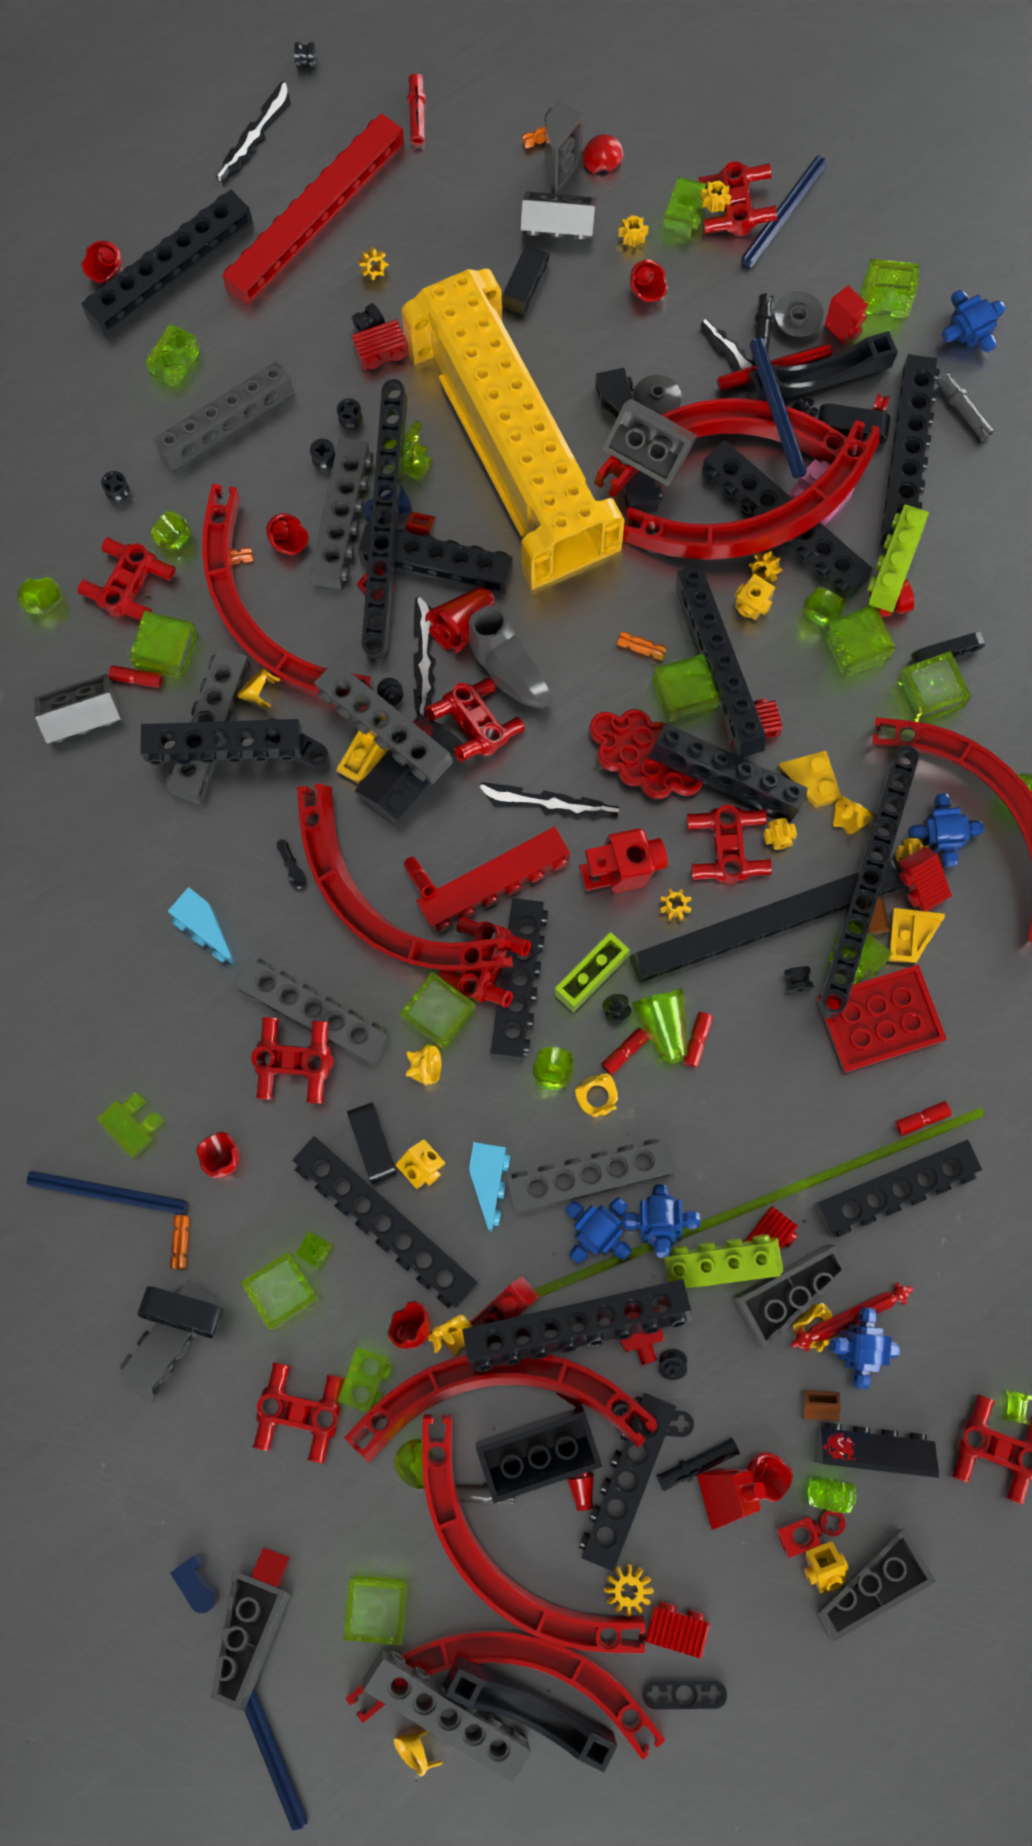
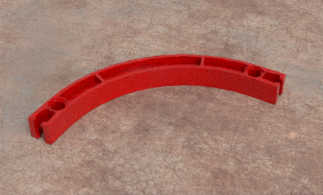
M744 398L706 400L684 405L661 415L697 435V438L715 434H746L781 442L767 401ZM786 406L800 451L819 462L826 461L831 465L847 437L826 423L804 412ZM611 455L597 471L594 484L602 488L605 485L603 480L612 473L618 479H611L609 495L615 498L638 469L629 464H622V460Z
M855 420L841 450L824 474L800 495L771 511L748 519L728 523L692 524L657 517L629 507L626 512L628 525L626 526L627 522L624 521L622 541L668 556L706 560L735 558L755 554L781 545L813 528L846 499L859 482L879 444V427L873 425L869 438L866 442L861 441L862 429L865 424Z
M212 484L202 532V557L209 592L223 623L243 652L261 669H267L273 676L281 679L279 682L288 687L321 699L317 695L319 690L314 682L327 668L304 661L276 644L258 627L242 604L234 580L231 560L234 526L241 497L237 487L230 486L228 503L226 506L221 505L219 502L220 499H223L222 486ZM225 517L224 521L220 523L215 522L217 518ZM352 673L370 689L373 688L371 676ZM343 691L339 697L346 696L349 691Z
M876 717V731H881V727L893 728L896 731L894 739H879L878 734H873L872 744L874 747L898 749L901 746L910 745L920 753L944 759L963 768L987 785L1005 804L1023 834L1032 865V792L1005 762L977 742L954 731L926 723ZM910 729L915 732L914 738L911 741H903L900 738L901 733ZM1032 917L1028 942H1032Z
M321 783L314 784V789L317 790L316 805L313 795H316L315 790L308 788V786L297 787L300 829L307 862L325 900L353 933L370 946L388 956L426 968L465 972L513 967L511 956H506V958L500 957L496 961H491L490 950L496 947L498 949L510 948L511 940L494 938L455 943L430 941L408 933L383 917L359 891L342 858L335 828L332 787ZM319 814V821L315 824V817ZM477 950L479 958L474 963L472 961V954Z
M463 1355L431 1366L405 1380L369 1410L344 1439L370 1463L402 1428L425 1410L460 1393L499 1385H523L543 1388L575 1399L599 1413L638 1448L645 1442L646 1438L639 1432L636 1434L628 1426L633 1418L638 1417L646 1423L645 1426L652 1433L658 1426L653 1416L610 1380L568 1359L548 1355L542 1359H533L531 1357L522 1359L521 1362L515 1365L500 1364L493 1366L491 1370L479 1372L477 1370L471 1371L467 1355ZM617 1405H626L628 1410L624 1415L618 1416L613 1413ZM387 1419V1425L383 1429H375L378 1420ZM371 1432L374 1437L363 1450L357 1443Z
M424 1414L422 1423V1467L427 1505L434 1528L446 1554L474 1593L492 1610L513 1625L554 1644L592 1652L645 1653L644 1635H639L638 1640L621 1637V1631L627 1629H640V1634H645L644 1616L589 1614L560 1607L525 1590L510 1579L492 1561L473 1534L457 1494L452 1456L453 1415H442L443 1424H446L445 1438L443 1439L431 1438L430 1424L434 1423V1418H432V1414ZM435 1446L441 1447L445 1452V1456L440 1460H436L431 1457L429 1450ZM605 1628H611L616 1632V1635L612 1639L607 1640L602 1638L600 1633Z
M498 1628L464 1630L436 1637L399 1654L405 1659V1664L413 1669L416 1666L420 1667L430 1676L451 1669L457 1655L474 1664L503 1663L533 1668L572 1685L589 1697L615 1723L642 1760L649 1755L648 1750L650 1749L647 1744L641 1746L634 1735L642 1726H646L654 1735L655 1742L653 1744L656 1748L665 1742L664 1735L628 1689L606 1668L574 1648L554 1644L525 1631ZM396 1678L392 1681V1685L395 1687L403 1686L406 1683L404 1678ZM363 1683L358 1685L345 1698L349 1705L358 1702L357 1696L364 1692ZM377 1699L369 1709L365 1710L364 1708L356 1714L361 1722L364 1723L386 1704ZM632 1709L638 1713V1718L633 1724H627L622 1720V1715L625 1711Z

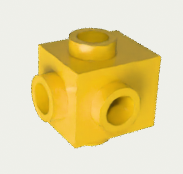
M754 574L746 585L742 583L734 595L737 597L735 608H737L742 616L746 618L751 617L756 621L760 614L765 615L773 603L770 600L773 597L775 587Z
M423 1139L408 1149L396 1163V1167L418 1189L425 1183L428 1186L432 1185L441 1176L439 1170L446 1163Z
M832 1541L806 1551L807 1567L804 1568V1572L810 1585L815 1584L820 1594L827 1591H836L846 1584L845 1571L848 1570V1565L843 1554L838 1553Z

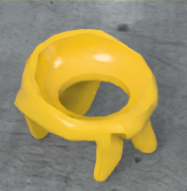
M263 668L238 692L237 697L261 710L270 709L271 705L262 700L259 694L266 680L274 684L275 681H280L281 679L273 676L267 669Z
M842 795L835 803L833 826L843 827L847 834L852 835L868 823H871L875 813Z
M425 1044L420 1050L406 1052L411 1063L410 1068L405 1073L407 1077L410 1076L425 1086L435 1084L439 1080L441 1074V1055L436 1046Z
M607 1073L590 1075L583 1079L579 1086L575 1088L576 1099L584 1112L593 1115V1117L605 1116L609 1111L616 1109L614 1105L618 1099V1094L611 1075ZM596 1085L604 1087L608 1092V1100L601 1107H593L587 1101L588 1090Z
M823 1303L818 1305L811 1304V1307L806 1312L802 1313L792 1322L794 1334L797 1335V1330L801 1328L805 1332V1325L810 1323L815 1317H820L823 1321L833 1317L828 1307ZM833 1335L820 1342H812L809 1347L817 1348V1351L821 1352L824 1346L829 1344L830 1339L839 1336Z
M462 1314L441 1326L435 1327L428 1334V1340L433 1342L434 1352L438 1353L443 1343L457 1357L461 1349H466L462 1329L472 1327V1325Z
M416 1726L395 1736L393 1742L404 1762L415 1770L419 1776H424L428 1769L439 1766L443 1762L442 1760L436 1762L429 1760L427 1762L420 1737L429 1731L421 1726Z

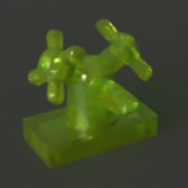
M414 421L404 438L402 473L421 482L433 461L432 457L423 453L427 452L428 448L419 444L418 433L421 430V423ZM389 440L385 444V448H394L397 441ZM387 465V466H389V467L395 469V466H393V465Z

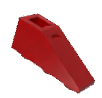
M521 1276L483 1309L470 1324L473 1327L518 1317L535 1303L540 1296L526 1279Z

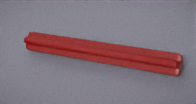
M826 343L771 360V364L777 366L805 365L831 357L833 352L830 344ZM756 365L719 376L717 379L719 390L724 391L747 384L749 373L757 370Z

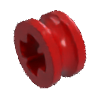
M878 393L873 410L885 412L890 396L882 397L881 393Z
M827 1509L820 1514L818 1525L823 1533L829 1536H838L844 1531L846 1521L839 1511ZM828 1515H831L833 1518L836 1515L839 1519L836 1522L838 1528L834 1531L830 1527L828 1530L825 1527L828 1523L826 1518Z

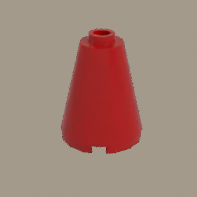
M478 587L430 609L425 616V621H430L432 626L428 629L430 634L445 650L448 651L452 648L455 650L454 653H459L469 642V620L472 614L485 606H495L494 596L490 590Z

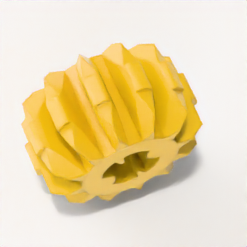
M626 1564V1574H623L620 1567L617 1566L615 1571L619 1577L616 1579L612 1575L607 1576V1580L613 1583L614 1586L604 1587V1592L615 1593L607 1599V1603L610 1605L618 1601L615 1606L616 1613H620L623 1606H626V1616H631V1607L635 1606L638 1614H641L643 1611L639 1603L643 1602L648 1606L651 1603L647 1597L643 1596L644 1594H653V1588L643 1587L651 1579L649 1576H644L639 1580L643 1572L641 1567H638L633 1575L631 1564ZM625 1583H628L630 1586L636 1585L637 1588L636 1590L633 1589L634 1595L632 1597H629L628 1594H621V1590L624 1591L623 1585Z

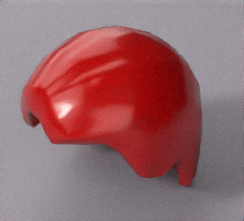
M597 135L589 140L582 151V160L585 167L594 174L601 170L611 172L623 159L622 146L611 135Z
M105 240L96 241L89 245L86 249L85 258L81 262L84 275L97 283H104L113 279L119 273L122 265L119 249L113 243Z
M645 259L633 266L630 274V286L633 294L644 302L652 303L653 301H659L667 293L668 286L665 280V271L654 260Z
M280 513L273 516L267 523V538L270 545L277 552L296 555V553H300L301 550L306 548L309 539L308 531L295 516Z
M221 1131L212 1134L197 1146L196 1153L200 1161V1167L211 1178H225L231 1175L239 1165L240 1155L238 1147L228 1133Z
M415 1301L407 1302L404 1309L393 1313L388 1329V1337L396 1347L401 1349L416 1348L427 1340L431 1321L424 1305Z
M770 1452L758 1453L751 1457L747 1463L746 1469L752 1473L753 1481L762 1482L765 1486L766 1496L764 1499L771 1502L780 1501L791 1486L793 1480L792 1469L779 1456Z

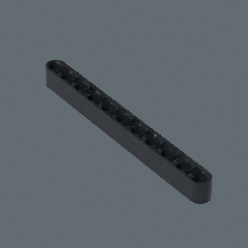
M397 379L386 381L381 392L363 619L362 648L371 659L375 660L383 658L388 651L408 398L402 382ZM394 390L401 392L397 398L389 397V394ZM391 415L399 416L397 422L392 424L387 423V419ZM389 440L397 441L396 446L392 449L385 448V444ZM387 465L395 466L394 471L390 474L383 473V469ZM385 490L393 491L389 499L381 498V494ZM382 516H391L389 523L385 525L379 524V519ZM380 541H389L386 549H377V544ZM378 566H387L385 574H375V569ZM376 591H384L385 596L382 600H373V594ZM378 615L383 617V621L379 626L371 625L373 617ZM380 641L381 647L375 652L369 651L371 642Z
M910 745L898 748L890 763L819 1002L820 1013L828 1019L837 1018L843 1012L850 995L919 760L918 751ZM899 758H907L910 761V764L907 765L901 763ZM892 781L901 782L904 788L895 787ZM891 804L897 811L890 812L885 808V805ZM878 828L887 829L890 835L882 836L878 832ZM870 853H880L883 860L873 859ZM863 877H872L875 880V884H867ZM856 901H865L868 909H860L856 905ZM852 924L857 925L861 933L853 934L848 926ZM841 950H850L853 953L854 958H844L842 956ZM842 974L846 978V984L837 983L834 980V975ZM826 1000H836L839 1004V1009L829 1008Z
M896 860L888 862L878 897L905 886L900 878L899 873L901 870ZM858 872L636 952L629 957L637 980L641 983L847 909ZM863 877L867 884H875V880L872 877ZM857 900L856 905L862 903L863 900Z

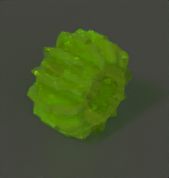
M815 1476L811 1478L810 1485H808L807 1502L812 1507L844 1514L853 1512L857 1495L856 1487L852 1483Z

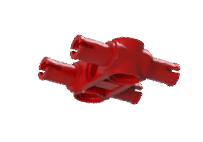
M732 161L719 171L720 173L698 177L700 193L702 189H707L708 182L712 183L721 180L725 186L730 187L728 194L731 195L730 204H726L727 212L725 215L704 219L706 235L727 230V232L737 236H744L751 229H754L756 224L778 221L776 205L754 209V207H751L748 185H751L750 182L772 179L770 163L748 168V165Z
M106 537L102 543L101 551L119 558L117 565L105 586L100 587L83 579L78 586L77 593L96 601L99 607L107 610L114 617H126L128 615L147 624L152 616V609L134 602L136 596L150 573L171 581L175 575L176 568L173 565L158 560L155 554L147 551L142 544L124 545L110 537ZM137 557H143V559L138 562L134 561ZM120 599L116 604H110L112 600Z
M489 677L473 685L462 682L457 683L452 691L444 694L442 700L425 708V714L432 722L450 714L469 739V741L454 748L455 756L460 762H464L466 759L477 754L493 755L499 747L507 743L509 738L525 730V725L519 717H515L501 725L483 702L482 697L494 693L496 690L493 680Z
M726 804L719 808H713L710 810V813H687V830L711 828V831H713L716 858L714 863L691 864L692 881L715 878L718 882L734 884L748 879V876H771V859L747 861L744 855L742 834L743 826L767 824L765 808L742 811V808ZM728 815L732 818L733 822L729 824L723 823L720 817ZM733 865L737 868L738 872L736 874H729L725 871L724 867Z
M464 916L457 922L456 931L473 937V941L491 939L494 932V938L511 940L510 948L498 949L496 947L490 950L491 961L505 957L507 950L525 957L531 949V941L512 935L509 929L488 921L479 923ZM477 950L472 954V961L474 963L479 958ZM500 968L461 973L440 970L438 974L439 982L455 987L458 993L480 1002L491 1001L507 1008L513 998L511 991L494 986ZM475 983H477L476 989H475V991H474V990H473L474 985H475Z
M262 1017L261 1041H258L251 1055V1062L255 1067L254 1071L258 1074L256 1098L273 1099L274 1075L285 1073L306 1075L305 1078H308L306 1102L323 1103L324 1079H327L329 1071L333 1068L334 1064L331 1049H329L330 1046H327L329 1022L312 1021L311 1045L300 1047L279 1045L280 1042H277L279 1018ZM267 1051L271 1057L269 1064L265 1062L264 1058ZM317 1055L321 1059V1065L318 1069L314 1064Z
M273 1362L268 1387H264L261 1398L257 1403L256 1421L259 1424L252 1447L270 1451L274 1429L278 1424L309 1430L314 1435L307 1460L325 1464L329 1440L335 1436L340 1422L341 1404L338 1402L344 1378L327 1374L322 1400L319 1399L317 1402L287 1395L284 1387L290 1366ZM270 1398L275 1399L278 1403L277 1412L273 1415L268 1414L265 1410V1403ZM325 1410L329 1411L333 1416V1422L329 1427H324L319 1422V1416Z
M977 1395L971 1419L967 1418L965 1420L963 1428L958 1433L957 1451L960 1453L951 1477L969 1483L976 1459L983 1458L1012 1470L1014 1475L1006 1498L1024 1505L1027 1490L1032 1480V1465L1026 1468L1022 1463V1457L1026 1452L1032 1455V1416L1025 1440L1014 1439L989 1429L987 1423L995 1401L985 1396ZM973 1430L979 1436V1442L974 1447L967 1440L968 1434Z

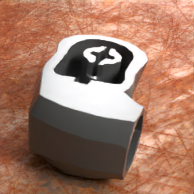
M485 606L473 613L469 620V645L474 657L486 668L495 685L526 706L542 709L554 704L542 675L515 635L501 608Z

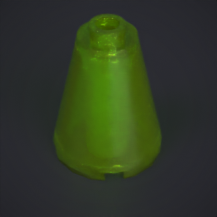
M674 989L671 992H663L632 1001L633 1009L661 1061L667 1060L668 1065L684 1061L683 1055L688 1054L684 989Z

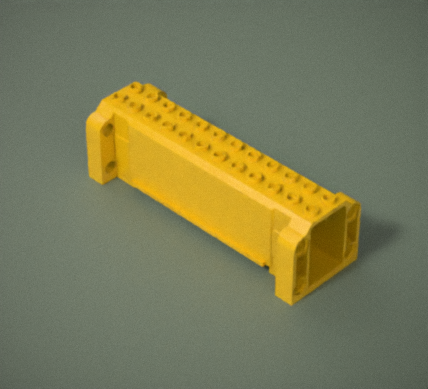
M467 269L423 288L414 299L406 302L401 309L408 353L414 365L434 357L442 374L438 376L449 400L520 536H525L521 541L522 574L531 591L621 551L624 518L614 499L608 498L602 501H595L587 487L586 479L502 323L501 288L490 269L479 271Z

